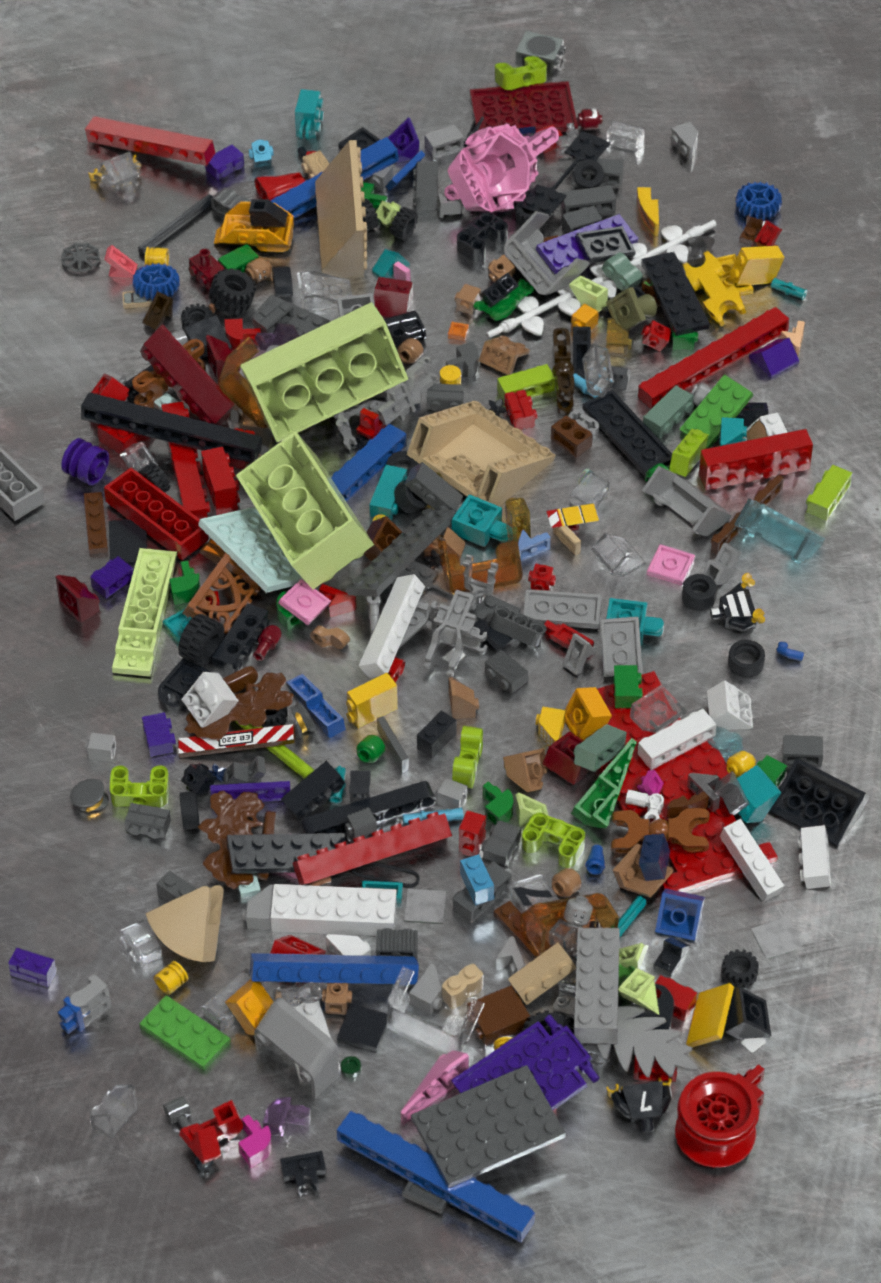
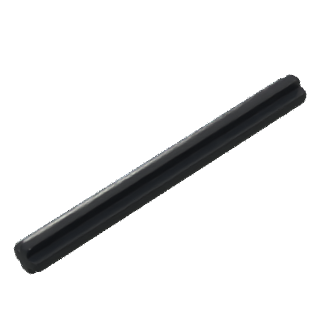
M208 194L138 246V252L145 255L147 247H156L211 205V198L213 196Z

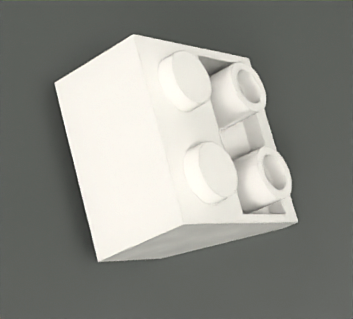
M203 672L181 699L203 728L228 715L239 701L220 674Z
M725 680L707 690L709 716L717 724V727L722 730L753 728L751 698L748 694Z

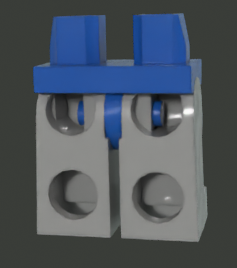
M95 973L88 978L89 984L81 991L74 992L70 998L67 996L63 999L64 1007L57 1012L62 1020L60 1027L67 1034L76 1028L80 1032L83 1031L85 1026L112 1007L108 986Z

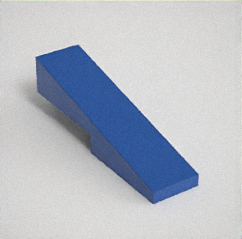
M303 674L286 682L288 688L303 704L328 738L346 730L344 718L323 699L322 692Z

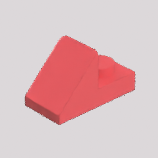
M113 245L107 248L104 260L111 265L109 276L133 278L138 264Z

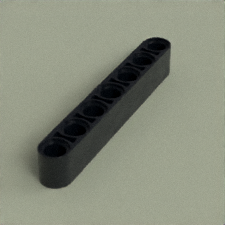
M422 781L308 816L301 821L300 825L304 834L347 833L345 824L348 823V814H355L359 810L362 811L363 809L370 808L377 823L430 807L436 802V797L429 782Z

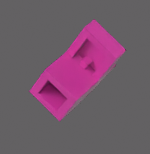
M248 1114L242 1118L243 1130L248 1137L238 1142L240 1155L251 1169L267 1159L272 1149L268 1125L261 1128L259 1122L253 1120Z

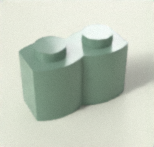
M621 252L606 260L602 267L604 274L613 280L616 287L621 291L635 287L643 278L640 270L632 265L629 259Z

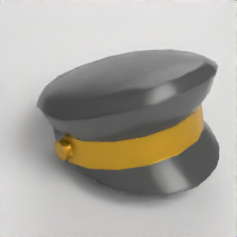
M297 701L290 709L296 721L299 739H301L303 733L307 731L317 732L318 728L303 704Z
M98 779L83 780L71 790V802L81 811H98L106 807L109 802L108 795L104 792V784Z

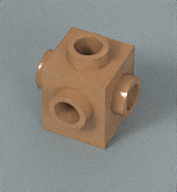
M504 254L499 259H494L488 266V277L493 283L506 273H509L511 277L515 274L514 264Z
M327 983V989H323L322 1001L325 1002L326 1013L347 1014V1005L352 1003V991H349L348 983Z

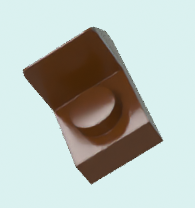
M747 216L746 226L740 235L739 242L752 246L766 221Z

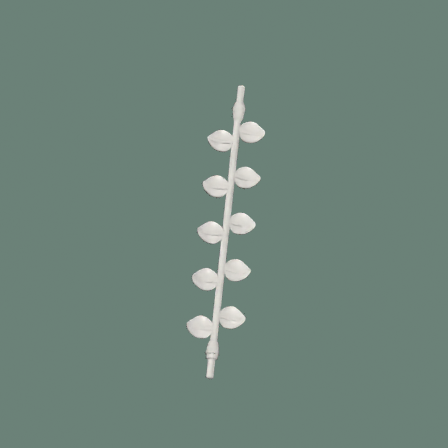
M712 220L702 226H693L685 234H683L679 226H667L661 230L663 238L669 242L647 252L646 246L642 243L632 244L636 254L634 257H630L633 259L630 262L640 270L643 280L648 278L641 265L642 258L656 256L667 251V253L675 252L679 262L686 263L688 248L681 243L687 241V238L703 235L705 231L715 227L716 222ZM605 261L590 264L591 273L597 277L591 281L607 288L608 298L615 297L616 285L614 281L609 280L610 278L602 270ZM569 285L556 291L561 296L540 306L536 298L525 297L518 304L519 310L524 314L516 318L503 320L498 327L486 332V337L490 339L500 333H509L520 323H522V327L526 331L541 336L543 332V319L536 315L558 305L562 312L572 316L580 308V302L572 298L575 294Z

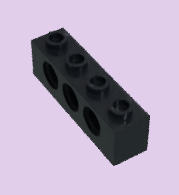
M247 603L212 656L214 670L227 675L241 670L245 658L250 656L255 643H258L261 633L270 624L268 610Z

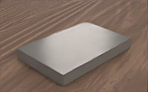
M639 617L600 619L604 677H613L614 665H637L638 673L642 675Z

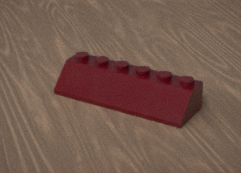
M161 325L143 344L140 350L143 359L153 366L154 371L165 379L166 384L173 388L179 399L184 401L189 406L190 411L196 414L201 421L221 425L228 419L235 404L164 325Z

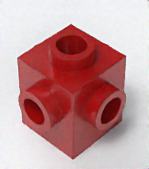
M652 320L642 330V343L660 352L669 342L671 329Z
M535 564L533 571L530 570L528 582H531V590L550 591L556 582V575H553L554 567Z

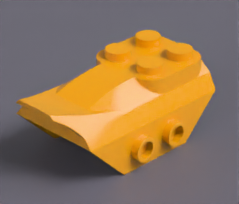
M240 201L225 214L224 223L217 229L214 244H247L248 246H256L258 250L263 252H285L291 247L294 217L287 212L286 227L251 226L249 214L251 202Z

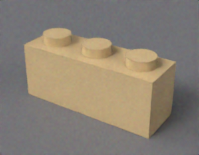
M556 943L509 977L508 980L527 1005L576 970V966L561 945Z

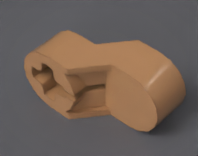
M318 625L310 633L311 639L320 647L334 646L342 650L350 642L347 633L340 628L326 629Z

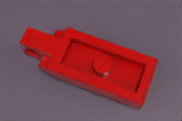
M549 620L544 623L546 626L545 634L551 640L567 649L575 633L589 642L592 647L594 646L592 639L564 623L556 625Z

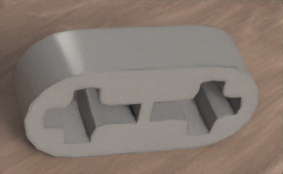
M572 411L569 414L571 419L576 420L579 425L588 429L593 434L592 437L598 435L599 423L581 411Z

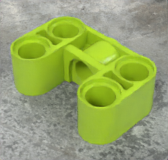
M535 56L526 57L522 67L513 68L508 63L495 64V82L505 90H513L547 81V64Z
M463 725L460 739V755L455 757L453 763L452 780L466 785L469 789H473L479 758L482 754V728Z
M122 765L115 766L111 770L110 775L111 803L115 807H129L131 803L151 807L165 806L169 800L170 784L168 769L162 765L155 766L151 769L150 781H147V783H131L128 769Z
M535 813L523 830L522 849L527 853H535L543 842H551L559 846V864L564 868H571L576 864L584 850L585 831L580 827L573 826L544 813Z

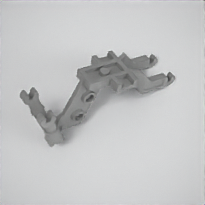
M429 356L422 357L405 371L409 380L404 381V383L401 382L388 392L391 398L388 402L367 399L334 415V418L337 420L336 426L341 435H343V443L346 449H351L350 444H357L355 437L352 436L348 420L350 416H360V411L363 408L378 414L379 419L386 426L397 417L404 421V416L409 412H416L414 404L421 403L422 393L433 386L432 380L438 381L437 375L431 373L415 385V377L427 368L426 363H432Z
M466 554V560L463 561V566L465 567L463 574L464 587L470 592L456 590L450 606L439 605V611L433 621L434 624L440 626L433 632L425 663L422 665L423 668L430 669L440 644L453 646L455 651L449 663V670L446 672V676L453 677L464 651L461 632L468 635L471 634L477 619L476 615L471 614V612L475 610L477 604H480V598H483L484 595L491 596L493 594L496 581L495 575L499 566L498 563L491 562V568L488 569L487 583L475 580L471 577L474 556Z
M373 596L367 597V603L370 608L368 615L371 636L381 615V610H379L380 596H377L375 600H373ZM433 600L432 605L421 601L418 602L399 647L425 626L427 621H431L432 627L436 629L440 626L434 624L433 621L439 611L437 601ZM473 627L470 635L461 632L464 649L480 655L487 652V645L480 648V642L487 639V632L480 635V629Z

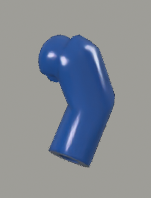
M781 641L778 643L776 648L778 654L797 661L803 660L804 652L789 649L786 642Z

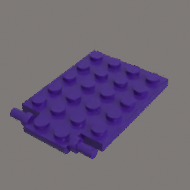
M548 1015L544 1020L552 1029V1036L547 1033L538 1021L451 1081L458 1092L463 1093L527 1065L552 1110H555L588 1087L585 1080L578 1073V1069L582 1073H586L593 1083H596L600 1077L592 1068L593 1065L590 1061L593 1058L569 1027L565 1026L563 1028L551 1015Z

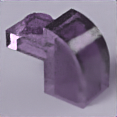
M278 323L273 334L257 332L255 339L260 350L266 351L272 345L281 346L300 336L294 325Z
M291 1097L278 1098L267 1107L263 1119V1128L268 1125L271 1135L285 1137L288 1123L303 1126L310 1125V1108H306L303 1105H292Z

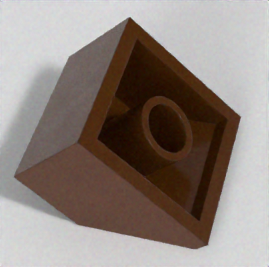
M387 516L372 521L366 533L374 545L366 550L364 555L370 561H373L402 533Z

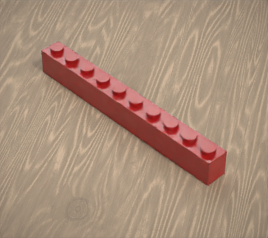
M777 307L765 311L764 314L753 318L750 322L739 326L736 330L697 350L689 357L683 358L682 361L671 365L668 369L657 373L647 381H643L638 385V398L647 407L652 409L675 386L687 390L781 336V331L788 332L790 319Z

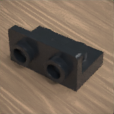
M748 402L736 418L744 419V426L749 427L759 417L768 415L767 402Z

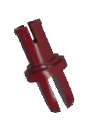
M269 625L258 638L259 646L253 653V657L257 661H263L268 651L274 650L282 635L279 627Z

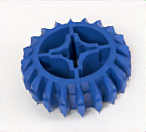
M754 181L753 184L747 182V185H742V188L737 192L735 200L736 209L739 210V214H743V217L750 216L763 221L765 218L770 220L771 217H775L782 206L781 193H779L777 188H774V185L769 186L768 182L765 184L761 181L760 183Z
M160 263L145 264V267H139V270L135 271L132 279L136 294H139L140 298L145 296L146 300L151 298L152 301L157 291L168 297H173V294L177 293L180 286V277L176 269L166 264L160 265Z

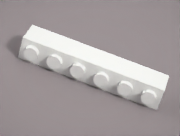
M415 574L397 577L359 664V667L369 678L379 677L390 670L425 588L424 584Z

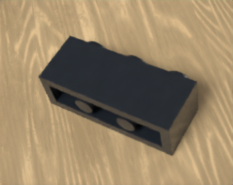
M326 760L283 796L281 800L287 809L301 822L304 818L310 816L317 807L324 805L330 796L338 793L343 785H345V782L341 775Z

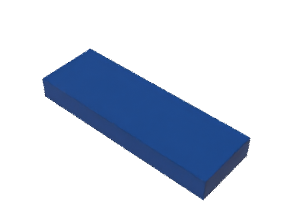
M421 150L385 187L389 191L392 190L417 166V162H421L425 157V153Z

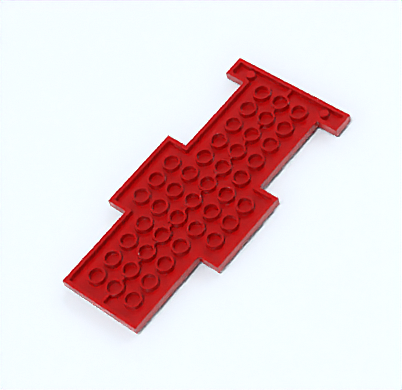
M655 671L641 675L642 683L639 685V688H642L643 698L639 700L638 708H615L614 684L597 689L612 715L608 725L627 732L625 745L631 738L637 741L616 802L621 811L632 810L639 817L644 816L648 812V807L645 806L644 808L625 803L628 790L640 792L637 786L642 785L641 778L646 776L648 770H650L638 755V742L645 737L654 735L660 729L671 726L675 721L681 720ZM712 738L653 769L664 783L659 792L664 798L663 809L659 815L660 819L669 822L667 808L672 800L684 795L689 801L695 795L687 787L688 775L690 773L717 775L719 780L729 774L726 762ZM613 757L611 760H609L607 763H605L602 767L599 768L601 773L606 769V767L612 762V760L615 757ZM721 796L719 809L712 812L707 808L706 810L710 813L709 821L705 824L696 825L691 833L694 836L707 839L709 842V849L707 851L689 853L679 844H671L670 840L667 842L670 849L669 862L675 873H672L661 885L663 891L666 888L687 892L743 873L720 838L723 828L736 822L734 815L729 813ZM770 842L758 845L770 864L777 862L778 856Z

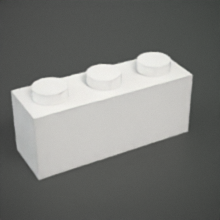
M825 825L801 828V836H798L799 848H802V853H799L800 865H803V869L800 870L801 882L805 881L807 889L830 887L829 848Z

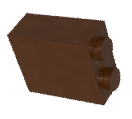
M512 985L467 1003V1012L465 1013L468 1023L473 1024L475 1028L474 1032L477 1039L482 1040L485 1047L493 1044L498 1038L510 1037L522 1032L524 1023L529 1021L530 1017Z

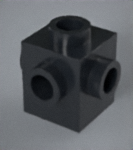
M202 763L190 764L185 769L181 782L186 785L189 791H195L196 794H208L210 785L214 784L217 777Z

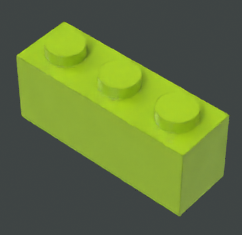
M548 364L497 378V392L501 399H503V402L504 395L509 392L515 393L519 390H525L527 396L532 398L555 391V377Z
M691 429L673 451L669 470L686 477L700 460L701 450L706 449L709 434L703 433L698 429Z
M835 465L826 470L822 476V481L817 482L813 494H809L806 499L807 513L827 521L850 487L852 472Z

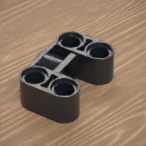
M482 213L457 234V251L474 262H482L486 256L485 240L489 238L496 243L506 242L508 239V224L492 213Z

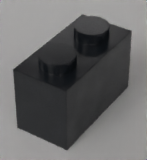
M441 710L417 734V749L433 758L457 734V720Z

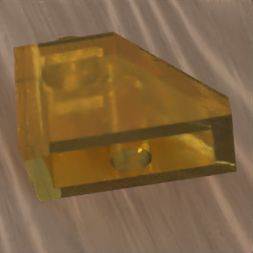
M608 318L606 356L627 357L628 350H631L632 339H628L629 332L612 318Z

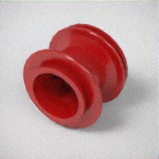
M721 1071L703 1073L689 1081L678 1099V1118L675 1125V1137L682 1152L694 1162L713 1168L732 1166L742 1161L751 1152L756 1140L759 1105L754 1091L740 1077Z

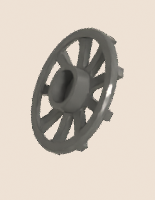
M75 242L73 245L64 248L61 255L62 264L68 270L74 272L91 270L100 261L98 248L90 245L88 242L78 244ZM66 253H69V254L73 255V256H66V257H65ZM96 253L97 256H91L89 254ZM74 259L66 265L65 260ZM88 259L96 260L95 264L90 263ZM77 264L78 269H73L71 266ZM84 264L89 266V268L81 269Z

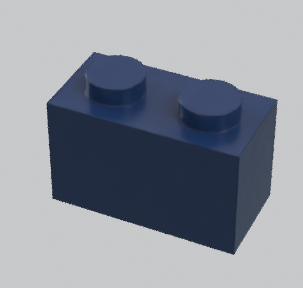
M664 833L644 836L639 866L645 881L665 879L670 849Z

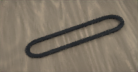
M378 862L369 863L416 875L417 880L414 883H403V886H415L420 880L419 874L416 871ZM351 869L352 872L357 876L379 880L383 882H397L393 880L361 874L356 872L354 869Z

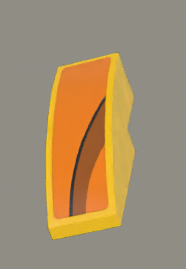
M637 187L636 201L640 217L654 236H658V199H651V187Z

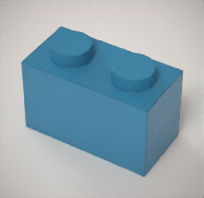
M480 855L460 860V875L475 906L494 900V884Z

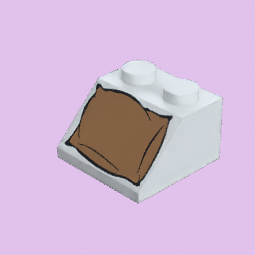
M773 413L759 417L747 428V436L743 438L748 441L787 433V430L779 414Z

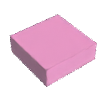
M396 262L394 264V277L398 280L411 282L410 269L400 262Z

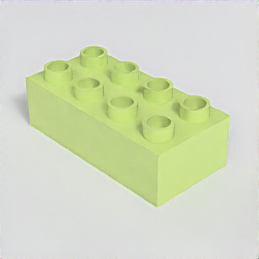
M372 302L240 365L263 419L276 442L285 439L294 431L298 433L401 382L409 380L385 320Z
M296 431L236 475L291 566L313 590L323 582L329 581L335 573L351 561L360 558L366 550L374 545L316 454Z

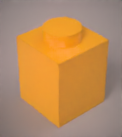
M583 304L572 315L571 328L591 327L592 330L598 324L599 311Z

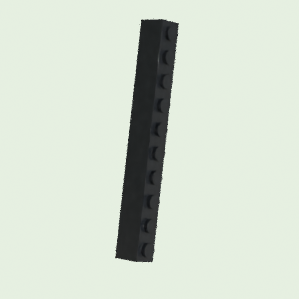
M90 392L81 404V419L202 451L223 447L225 454H229V458L248 463L256 461L261 452L262 436Z

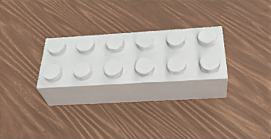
M274 884L271 931L377 936L378 929L390 928L395 930L396 889Z

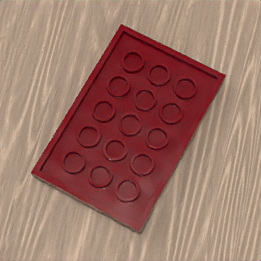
M569 81L533 84L513 90H505L502 87L470 89L475 126L481 117H484L478 130L489 126L493 128L494 126L509 124L510 127L515 125L522 135L535 134V131L553 124L560 132L578 131Z

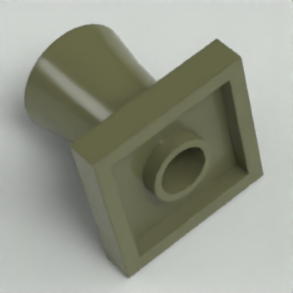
M633 287L627 288L606 302L618 334H624L646 319L653 318L657 311L655 299L649 294L637 298Z

